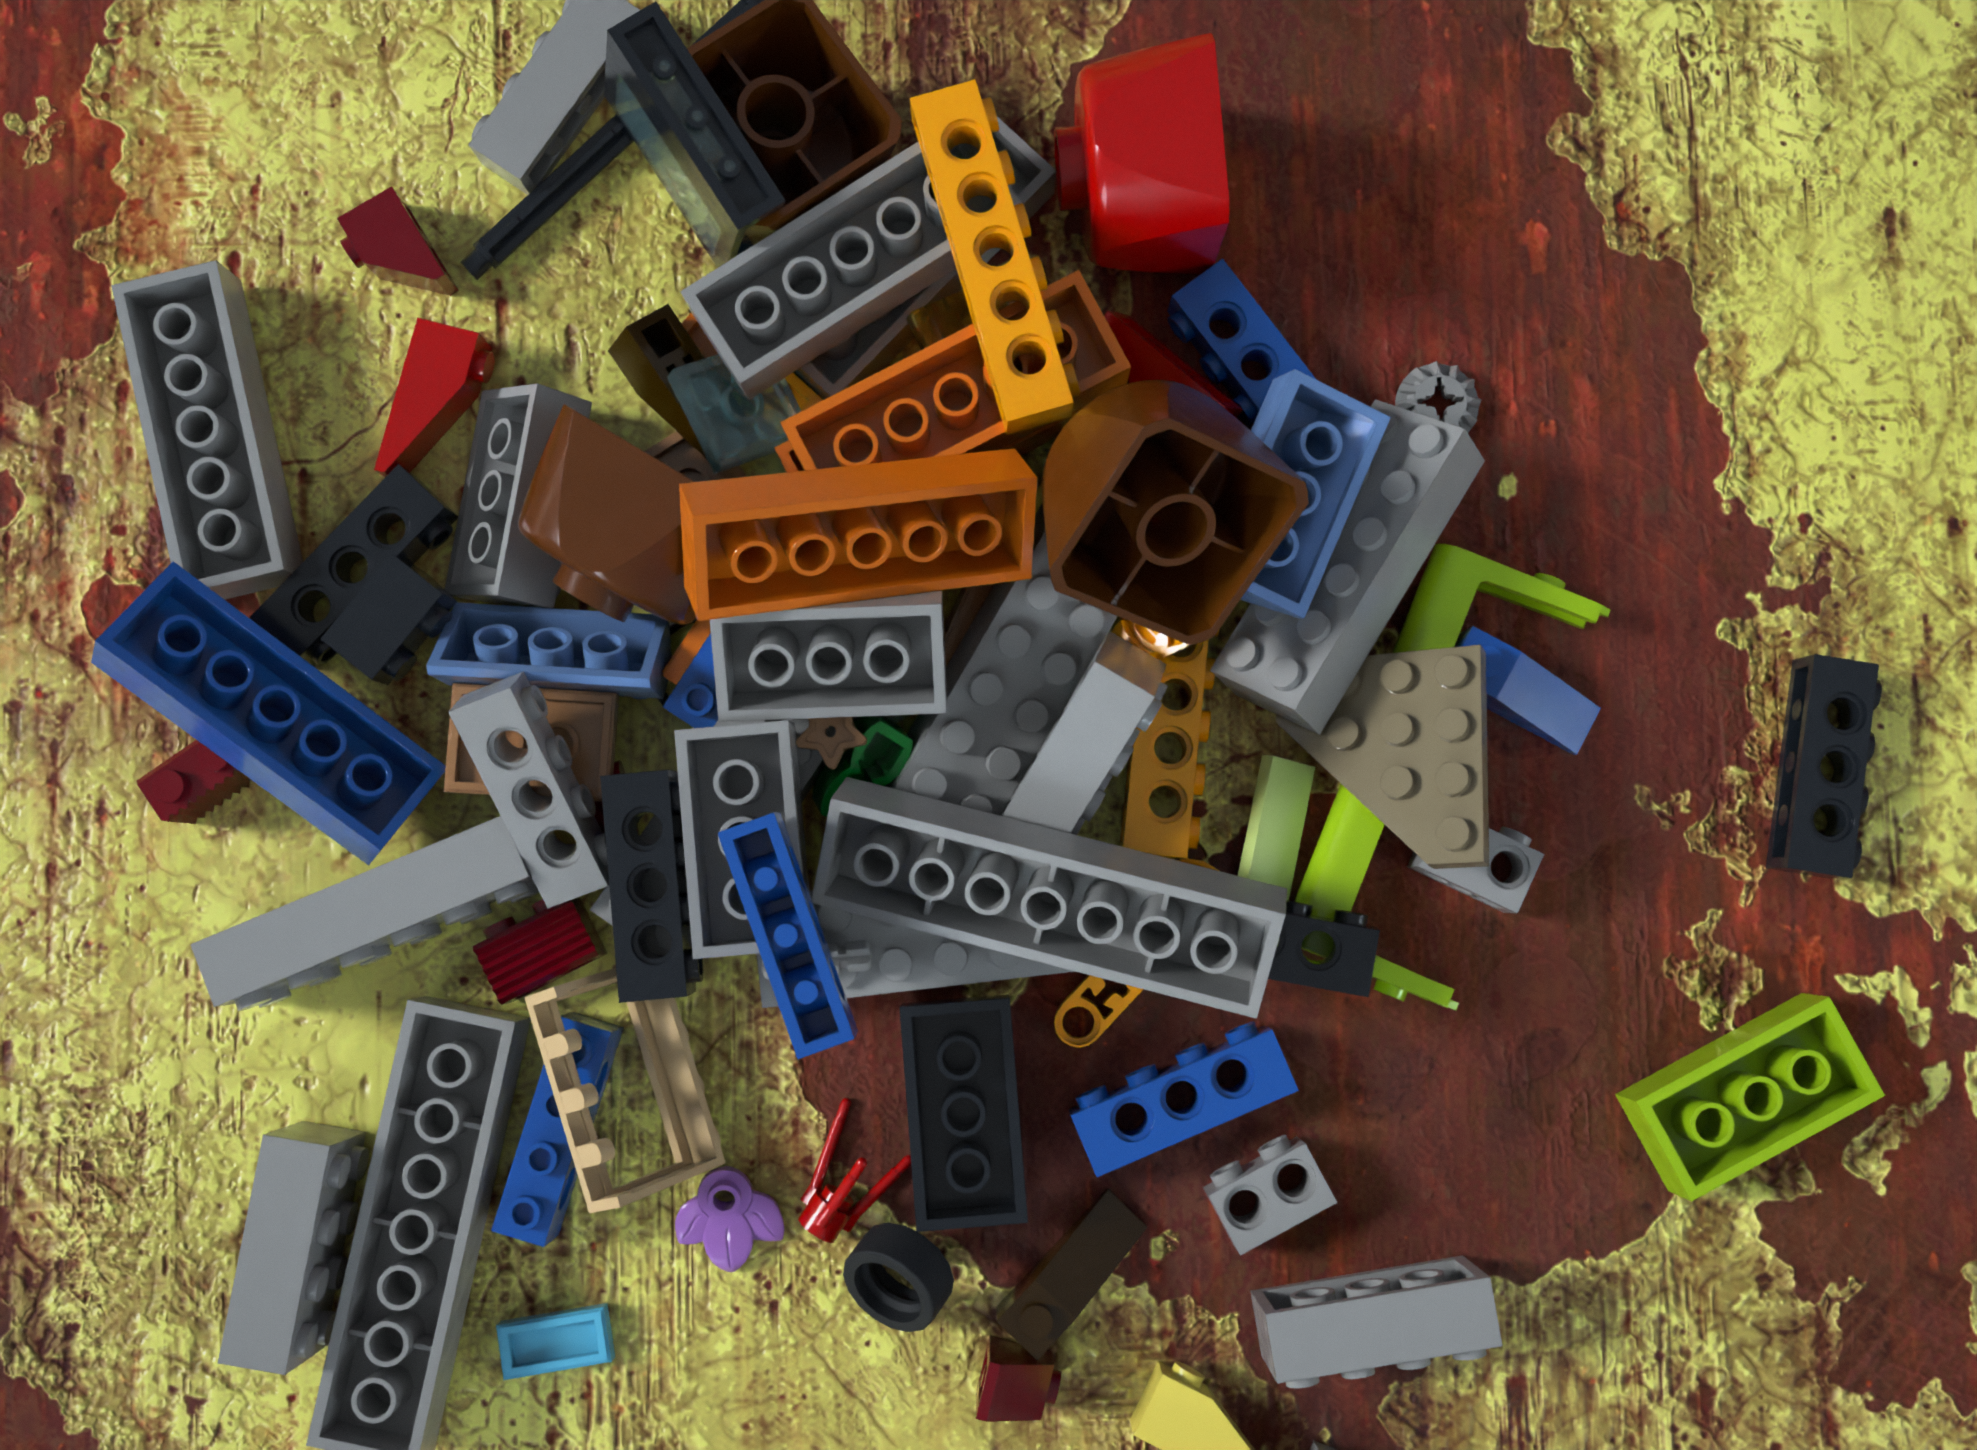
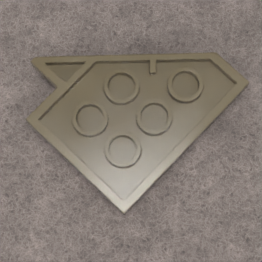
M1481 645L1368 655L1320 735L1276 715V723L1431 868L1489 866L1486 651Z

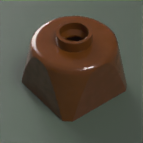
M764 0L687 48L786 200L782 208L746 229L742 243L755 245L888 160L899 142L902 126L901 117L813 0ZM660 68L663 72L668 71L666 68ZM652 73V79L721 182L723 178L718 173V163L724 155L706 128L694 131L687 126L685 115L691 105L675 80L672 78L668 81H661ZM697 114L692 115L694 121H701ZM667 147L674 168L689 198L703 217L721 232L718 223ZM729 163L724 165L727 171H733Z
M1143 380L1118 386L1097 396L1077 411L1057 436L1046 458L1042 478V500L1051 581L1055 591L1185 644L1194 645L1215 636L1309 504L1306 483L1236 417L1205 394L1185 384L1169 380Z
M564 404L537 465L520 512L518 527L521 534L539 549L562 563L552 580L557 586L616 620L625 622L635 605L659 618L679 625L692 623L697 618L684 588L679 484L695 481Z

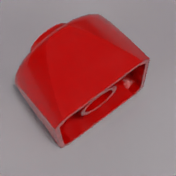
M1208 33L1151 46L1084 66L1078 73L1075 87V126L1055 127L1056 186L1060 211H1080L1085 250L1088 259L1095 266L1143 272L1202 274L1214 265L1229 224L1230 200L1216 45L1213 34Z

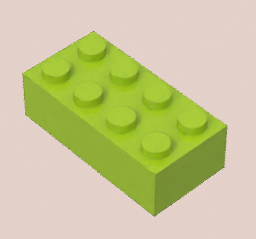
M1800 993L1615 1094L1667 1190L1691 1202L1885 1096L1829 996Z

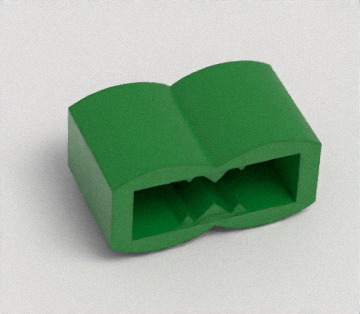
M884 716L857 717L853 721L855 727L866 736L867 743L863 746L850 748L844 752L836 769L831 770L825 765L819 773L814 784L812 799L822 815L828 816L831 797L846 777L885 786L900 774L911 755L913 740L900 726Z

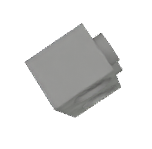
M1502 826L1499 832L1489 828L1488 867L1433 869L1415 852H1413L1407 867L1503 913H1518L1544 854L1529 847L1532 841L1530 837ZM1499 852L1509 858L1512 866L1511 874L1504 882L1498 881L1491 872L1492 859Z
M1282 1135L1268 1141L1258 1149L1260 1156L1243 1166L1240 1165L1239 1161H1234L1220 1167L1210 1175L1213 1182L1203 1187L1240 1256L1337 1203L1306 1143L1297 1136L1289 1140L1287 1135ZM1288 1164L1301 1165L1303 1170L1301 1183L1292 1190L1280 1189L1277 1183L1280 1170ZM1241 1190L1254 1192L1256 1203L1250 1213L1244 1216H1236L1230 1213L1229 1202L1236 1192Z

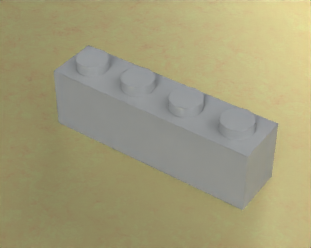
M566 0L561 17L551 31H545L537 39L533 47L532 57L520 73L513 74L506 82L502 92V99L492 113L483 116L477 122L469 147L481 164L527 195L542 183L605 98L607 30L637 13L640 9L626 0Z

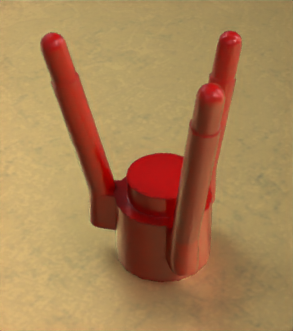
M843 1098L811 1183L800 1198L806 1207L799 1216L798 1221L812 1235L828 1243H834L842 1230L851 1232L860 1216L911 1166V1155H906L852 1208L850 1207L854 1201L848 1194L867 1166L865 1158L857 1159L839 1187L826 1184L824 1189H821L851 1106L849 1098Z

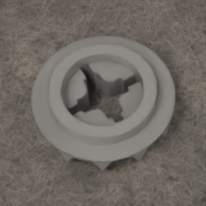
M1435 361L1419 368L1416 367L1405 377L1397 390L1395 406L1440 420L1435 407L1418 404L1430 399L1434 395L1438 384V390H1441L1442 398L1451 399L1452 402L1458 401L1444 410L1443 418L1440 421L1464 428L1468 433L1478 421L1477 415L1482 399L1477 396L1474 387L1475 379L1468 378L1463 374L1458 365L1448 366Z

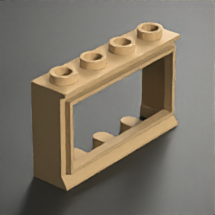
M616 968L557 985L524 997L589 1214L623 1207L725 1164L720 1146V1135L713 1124L704 1094V1083L698 1074L688 1042V1031L682 1022L675 998L626 1002L675 1163L612 1188L605 1162L615 1157V1148L610 1139L597 1138L588 1107L598 1103V1092L591 1083L581 1085L572 1053L581 1049L582 1039L576 1029L565 1031L557 1001L617 983Z

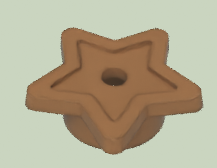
M853 717L808 718L809 727L796 740L798 748L819 751L827 767L831 770L836 769L844 752L850 748L863 746L867 743L866 736L855 727ZM832 726L835 728L836 733L833 737L827 736L826 730L828 727Z

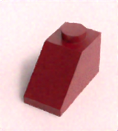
M392 186L337 218L347 237L340 240L341 245L357 268L366 265L381 280L451 296L459 291L409 206Z
M989 1336L977 1385L976 1419L986 1422L1041 1420L1045 1403L1055 1404L1060 1387L1062 1371L1054 1369L1053 1351L1047 1350L1036 1360L1020 1343Z

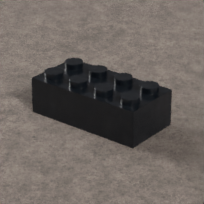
M1009 994L902 1003L899 1009L916 1232L1028 1223Z

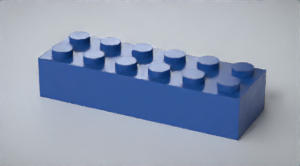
M174 561L95 640L92 664L368 866L445 772L446 765Z

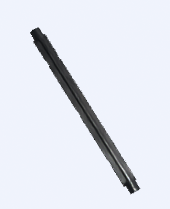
M740 0L693 44L764 0ZM617 114L482 238L473 244L475 249L460 263L476 280L491 267L496 269L634 142Z

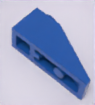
M1474 626L1461 632L1455 647L1481 645L1486 651L1487 709L1559 748L1577 755L1601 708L1520 650Z

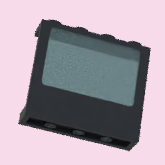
M655 1L607 30L604 96L718 268L752 247V245L742 243L745 230L782 208L786 200Z

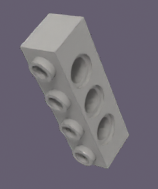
M523 671L464 694L448 713L547 908L607 887L609 885L606 839L605 833L602 832L594 816L596 807L593 796L586 785H579L570 767L572 765V757L569 747L562 736H555L546 718L548 708L540 689L536 685H530ZM505 731H515L525 738L528 747L518 748L512 745L507 740ZM529 781L543 782L550 788L552 796L545 797L537 794L531 788ZM553 830L569 832L574 837L576 844L561 842L557 839Z

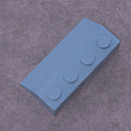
M1296 369L1272 380L1251 432L1306 483L1309 504L1240 600L1303 619L1306 616L1391 417Z
M456 602L451 610L452 618L444 625L426 664L428 675L449 686H452L453 683L490 685L524 671L530 685H536L538 688L617 693L619 696L635 699H663L669 680L662 676V671L672 657L669 621L653 614L630 613L626 621L621 622L600 611Z

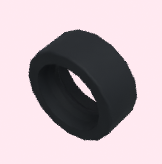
M889 1222L874 1225L863 1236L844 1263L843 1277L847 1289L856 1303L873 1319L892 1329L905 1332L924 1330L935 1319L952 1293L954 1278L950 1264L944 1255L924 1235L904 1225ZM883 1265L901 1274L910 1282L915 1290L895 1280L887 1273Z

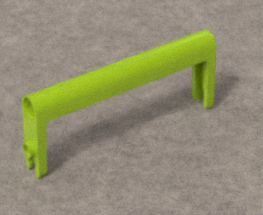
M1439 543L1435 544L1392 653L1455 647L1476 590L1580 629H1584L1586 622L1596 624L1599 616L1608 618L1611 610L1593 600L1565 590L1566 583L1554 576L1535 573L1533 577L1466 549ZM1340 784L1295 898V902L1313 905L1311 915L1334 919L1335 909L1351 911L1385 825L1342 784ZM1313 931L1304 938L1301 948L1322 958H1327L1333 949V939L1326 932ZM1376 955L1372 978L1376 979L1374 990L1403 1002L1407 993H1410L1442 1007L1457 1010L1459 1003L1451 1000L1454 992L1453 988L1421 976Z

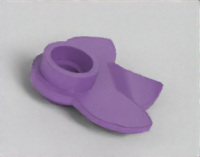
M730 1166L719 1167L708 1172L699 1184L697 1196L688 1200L680 1207L675 1220L678 1242L690 1245L703 1241L706 1253L712 1263L727 1272H735L746 1262L752 1250L753 1240L781 1241L784 1237L785 1229L781 1210L774 1198L753 1190L748 1177L740 1170ZM727 1190L734 1195V1199L728 1202L721 1201L716 1198L715 1194L718 1191Z

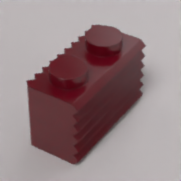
M195 740L138 779L137 785L161 821L196 824L197 817L205 818L206 811L213 812L215 805L222 806L223 799L231 800L232 793L240 794L241 787L249 788L251 779L198 740Z
M580 897L551 908H547L542 899L531 906L535 915L517 924L513 916L483 930L486 940L472 946L473 952L477 955L478 962L482 965L483 972L487 975V980L492 985V991L496 994L497 1001L501 1005L514 1002L607 954Z

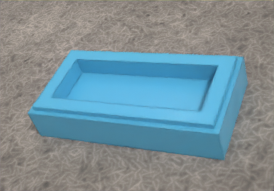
M608 1303L502 1320L496 1324L503 1380L612 1362L615 1358Z

